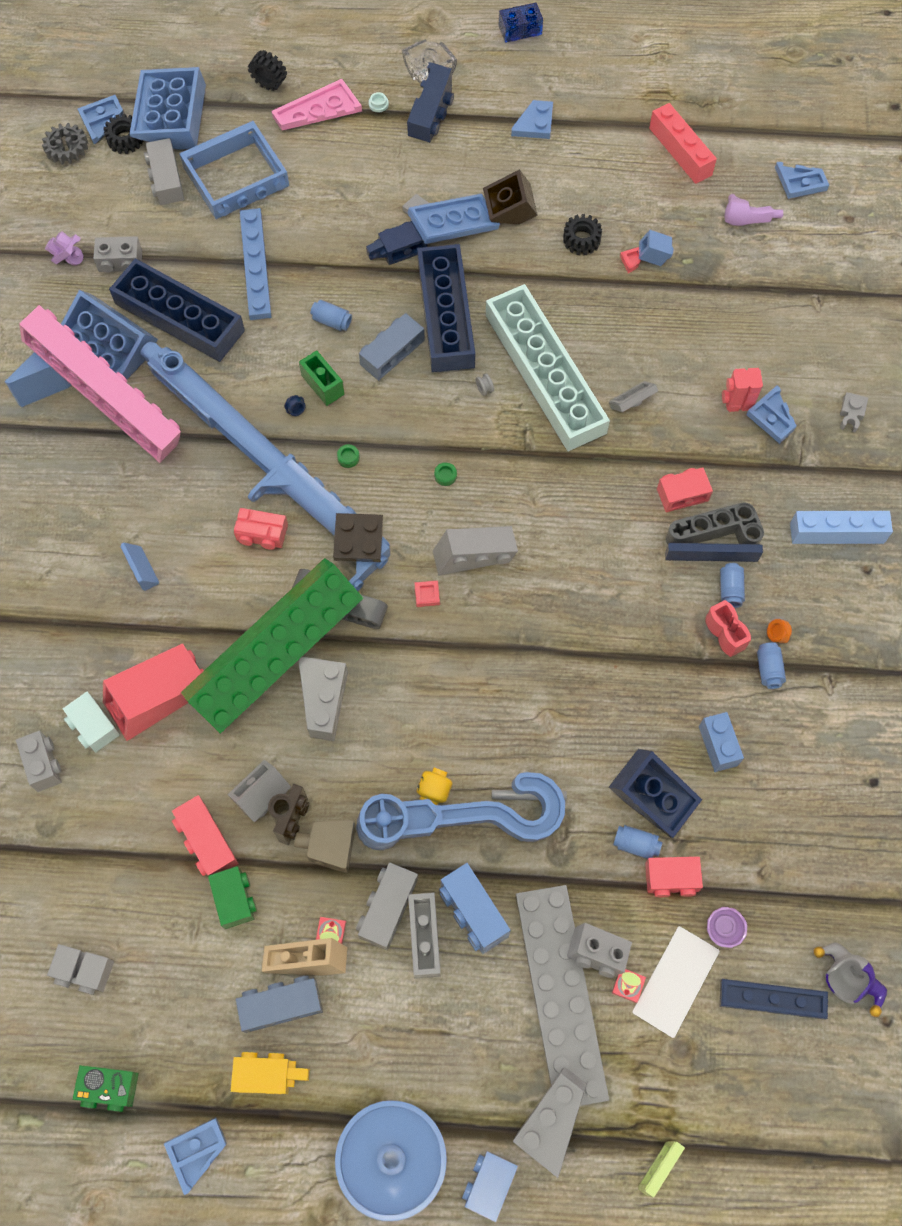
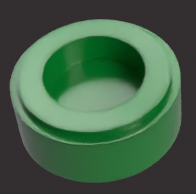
M350 444L341 446L337 451L338 463L345 468L356 466L360 460L359 450Z
M448 462L437 465L434 471L436 482L442 486L452 485L457 479L456 467Z

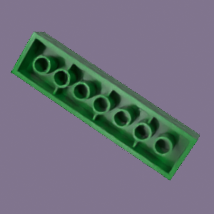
M324 558L181 692L182 695L221 734L364 598L332 562Z

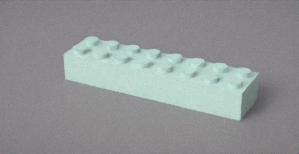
M521 285L486 300V317L566 450H573L606 435L610 422L609 418L526 285Z

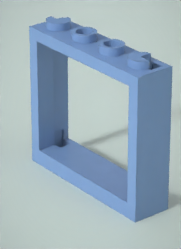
M254 121L179 153L183 168L215 219L226 216L235 210L246 207L289 186L286 169ZM255 143L274 174L214 201L195 169Z

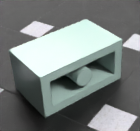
M88 691L63 708L67 715L64 718L65 722L72 730L77 728L81 734L77 738L85 749L91 747L96 753L120 735Z

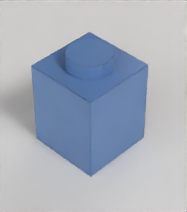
M649 230L639 241L640 260L662 266L673 254L674 249L672 247V237Z

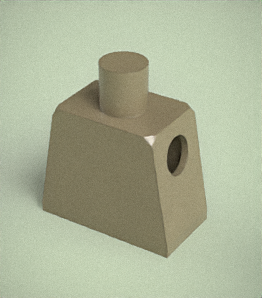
M354 820L314 821L311 834L296 833L294 847L308 849L307 858L312 863L348 873L356 828Z

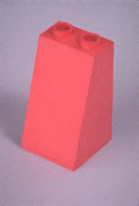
M182 643L103 680V704L126 741L186 705L188 702L181 692L204 670L198 668L194 654L191 650L187 651Z

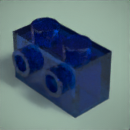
M537 2L499 10L498 26L504 42L507 43L542 35L543 17Z

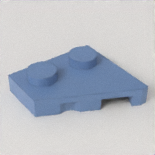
M116 95L78 108L79 115L93 144H96L104 136L103 129L106 127L105 123L110 122L109 119L111 117L116 119L115 115L119 114V117H122V114H124Z
M533 100L512 127L511 136L550 139L553 102Z
M217 1117L164 1143L184 1195L190 1192L227 1144Z

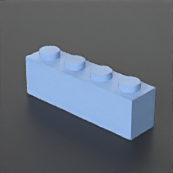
M796 511L790 522L792 544H884L893 532L890 511Z

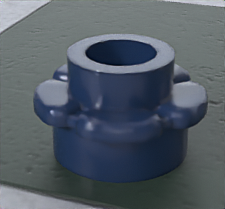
M298 395L290 396L284 405L286 412L292 416L301 415L306 408L304 398Z

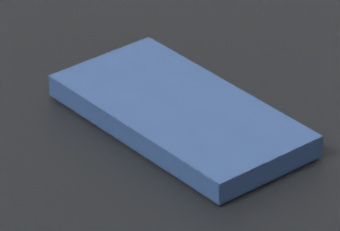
M482 194L409 207L407 212L425 244L497 230L500 226V223L490 221L486 200Z

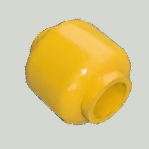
M435 767L432 772L424 771L416 789L417 794L420 795L419 800L430 799L435 805L445 803L453 785L452 780L446 777L448 772Z

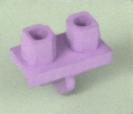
M61 231L55 238L52 237L45 247L47 251L54 255L51 261L55 264L64 259L71 265H78L83 261L82 251L78 247L73 246L81 239L76 234L70 238Z

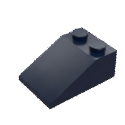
M638 749L609 786L627 805L670 838L675 837L702 801L653 751Z

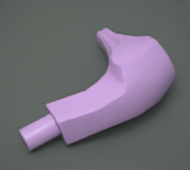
M730 194L724 218L725 222L731 225L743 226L753 223L771 222L772 218H782L783 210L772 209L770 206L751 207L748 201L736 197L735 194Z

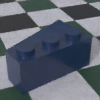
M429 62L427 66V80H422L420 85L423 88L420 98L415 99L407 120L408 136L429 143L433 136L438 134L441 120L444 121L448 105L451 106L454 100V93H452V68Z

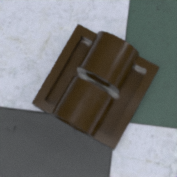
M293 784L289 795L277 794L268 803V811L276 823L273 832L279 842L286 845L290 844L291 839L295 840L296 833L300 829V826L297 824L300 817L306 815L310 804L307 802L308 798L303 787ZM288 810L285 814L280 815L282 811Z

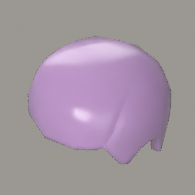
M721 907L713 911L708 918L707 932L711 940L718 946L733 948L740 945L747 936V922L736 909Z

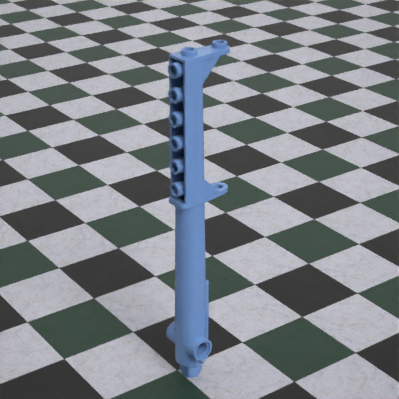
M148 342L143 346L141 356L147 362L151 373L210 428L213 429L215 427L267 473L250 491L248 495L250 501L255 502L264 494H287L334 536L336 513L356 514L351 507L343 506L340 503V498L333 491L329 493L319 478L311 477L308 474L309 471L301 462L297 464L295 456L289 454L286 457L200 375L188 366L180 353L172 351L168 347L161 348L153 342ZM383 536L381 562L356 561V574L349 582L357 591L362 588L363 581L377 568H383L388 562L390 544Z

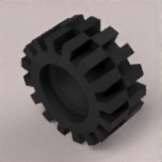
M260 50L250 61L248 72L252 73L250 75L251 78H255V82H259L260 87L263 88L265 86L266 90L271 89V91L277 90L287 77L286 67L282 66L283 62L281 60L278 61L276 55L273 57L271 52L267 54L266 50Z
M118 114L115 115L116 119L111 117L109 119L110 122H106V127L103 129L109 148H112L113 152L118 151V154H122V151L125 154H129V150L133 153L135 152V147L139 149L140 144H143V140L131 137L130 133L126 136H118L120 133L130 132L133 116L129 115L127 118L126 114H122V117H119Z
M578 214L574 216V219L572 217L569 218V221L565 224L563 243L566 249L570 248L571 253L577 251L576 255H580V252H583L584 256L587 255L588 251L590 254L594 253V249L597 250L601 242V223H598L596 218L592 220L591 215L585 218V214H582L580 218ZM586 232L590 237L580 238L575 233Z

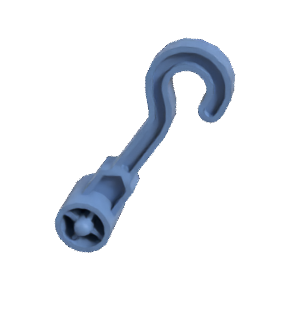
M525 772L518 774L513 779L512 789L517 794H532L538 798L542 805V814L538 820H526L513 809L500 802L481 801L441 806L433 804L430 799L402 802L393 795L379 794L372 796L364 803L357 818L356 830L363 844L373 850L389 849L399 842L400 839L430 836L436 828L478 823H492L519 841L536 842L547 838L559 828L565 816V800L561 789L552 779L541 773Z

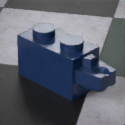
M408 221L378 233V239L374 243L367 245L366 251L370 260L382 257L386 259L388 265H392L416 256L417 248L427 247V244L424 243L413 222Z

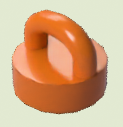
M782 619L772 620L767 627L768 638L776 643H787L792 633L789 622Z

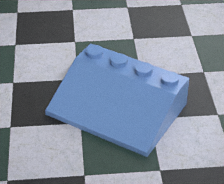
M200 68L141 70L130 136L148 142L170 138L173 149H190L197 146L206 88Z
M81 290L78 291L61 323L62 326L67 325L80 342L85 341L98 358L100 356L109 363L110 369L115 373H121L126 379L145 361L144 357L141 356L143 346L148 342L156 343L158 340L96 296Z

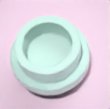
M376 92L371 95L369 108L372 111L383 112L388 108L389 101L383 93Z

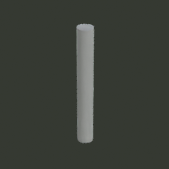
M492 790V800H538L532 794H517L513 790ZM562 791L564 800L567 801V791Z

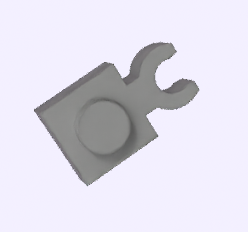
M846 392L840 412L841 416H845L840 425L842 430H844L847 423H850L853 426L852 432L855 433L860 425L859 420L862 421L865 415L868 397Z

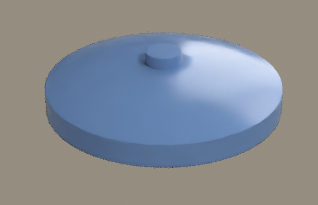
M382 1101L362 1109L348 1122L336 1148L335 1170L343 1194L358 1211L376 1220L399 1221L412 1217L422 1211L437 1195L446 1172V1148L440 1130L424 1111L406 1102Z

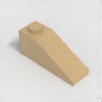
M333 938L264 946L262 972L318 976L343 974L346 972L348 947Z

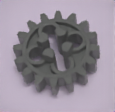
M60 123L58 125L59 128L52 126V132H45L46 137L42 138L44 143L42 147L47 158H52L54 163L59 160L61 165L65 161L72 164L73 159L79 161V155L85 156L84 150H88V140L83 129H78L76 124L71 127L70 123H67L63 127ZM63 136H65V140L69 148L68 151H65V146L62 141Z

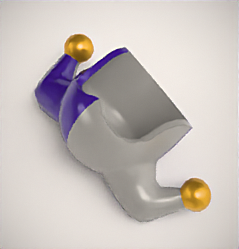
M832 943L823 948H814V955L817 958L830 955L835 961L826 973V982L833 994L839 999L852 1004L859 1002L869 994L872 996L874 1003L869 1012L873 1017H879L882 1013L881 1007L887 996V989L875 978L874 969L869 961L859 955L851 954L838 943Z

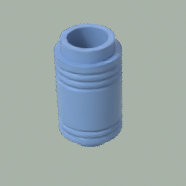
M321 299L318 302H314L310 311L314 321L339 331H346L352 320V314H349L348 310Z
M728 563L720 569L721 602L726 600L734 608L741 607L745 601L744 568L737 563Z
M764 643L759 646L757 651L761 683L767 686L768 689H777L786 682L782 651L777 643Z
M624 825V827H618L613 845L617 846L618 850L648 859L653 858V856H659L663 842L658 841V835Z

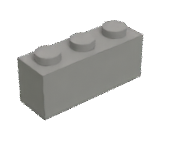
M170 138L146 143L147 152H144L146 164L151 166L147 170L150 181H154V184H151L153 196L158 197L160 205L185 200Z
M390 862L387 869L384 867L381 869L377 882L380 883L377 892H371L366 905L370 908L366 917L363 915L360 917L356 930L359 931V939L388 951L409 902L408 895L412 894L418 881V874Z
M435 893L410 894L408 898L414 979L441 977Z

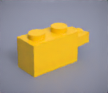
M242 1052L241 1057H234L231 1092L288 1095L289 1087H294L295 1080L309 1081L310 1069L296 1068V1061L284 1059L285 1054L268 1053V1058H257L258 1053Z

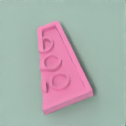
M340 79L271 112L272 117L283 131L362 112V105L343 79Z

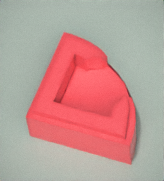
M639 247L623 251L620 254V258L628 273L634 271L640 264Z

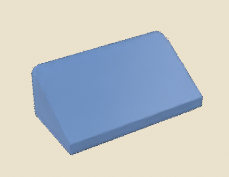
M122 543L120 547L142 590L146 591L158 585L159 581L142 547Z

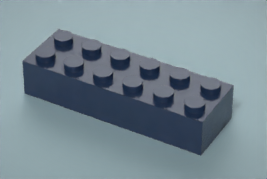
M460 244L417 248L431 372L475 368L476 354Z
M136 258L109 288L114 303L117 306L218 362H221L245 332L241 315Z

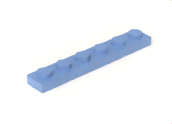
M261 209L240 210L250 320L272 318Z

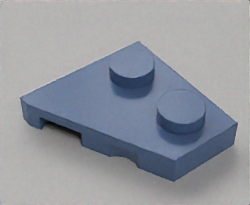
M783 162L776 163L775 169L788 199L828 190L829 183L822 169L807 168L802 165H796L795 168L783 166Z
M776 386L751 407L746 415L780 444L795 430L796 424L793 417L789 414L787 403H784L781 398L780 387Z

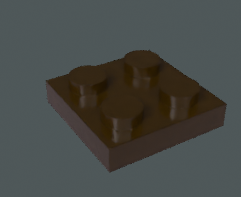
M336 513L334 561L381 562L383 515Z

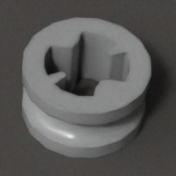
M487 373L483 374L482 378L476 377V385L481 395H487L488 391L490 393L494 392L493 382Z

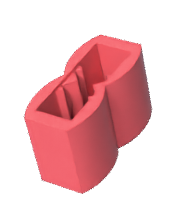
M724 600L710 608L705 618L706 624L711 633L718 637L719 645L724 653L732 657L744 651L751 641V635L748 628L738 620L734 607Z

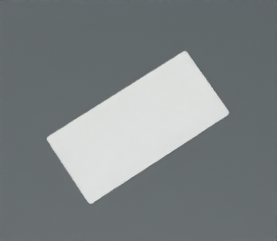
M679 926L633 1009V1014L674 1038L717 958L719 949Z

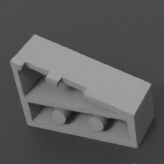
M512 526L447 529L433 549L438 576L495 564H506L518 552Z
M301 657L299 659L307 729L310 738L335 741L348 676L346 663Z
M565 1066L513 1140L516 1145L557 1178L562 1169L587 1085Z

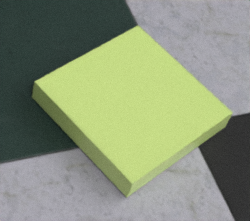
M677 1141L666 1142L639 1184L638 1189L645 1195L654 1198L685 1147Z

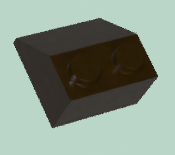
M520 169L483 188L491 222L520 225L538 216L531 184Z

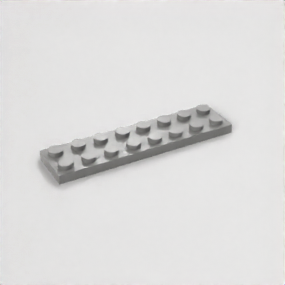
M563 885L516 893L550 1084L552 1085L565 1066L587 1084L580 1106L609 1101L583 967L576 965L575 960L567 958L575 929L567 886Z

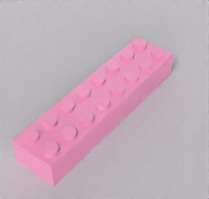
M39 305L19 323L22 342L159 463L178 445L181 433L179 425L174 420L165 418L157 405L146 401L144 394L139 389H133L128 385L127 379L121 373H115L110 369L109 363L100 356L98 358L92 352V348L85 341L80 342L67 325L62 326L49 309L44 310Z

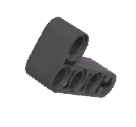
M744 502L672 522L666 535L667 544L701 543L735 533L739 544H760L764 536V529L753 505ZM739 515H744L747 519H743ZM717 521H723L726 525H721ZM695 527H702L704 531L697 530ZM747 535H753L756 539H750Z
M299 569L292 588L311 570ZM361 594L364 599L342 619L369 628L380 629L388 605L381 600Z

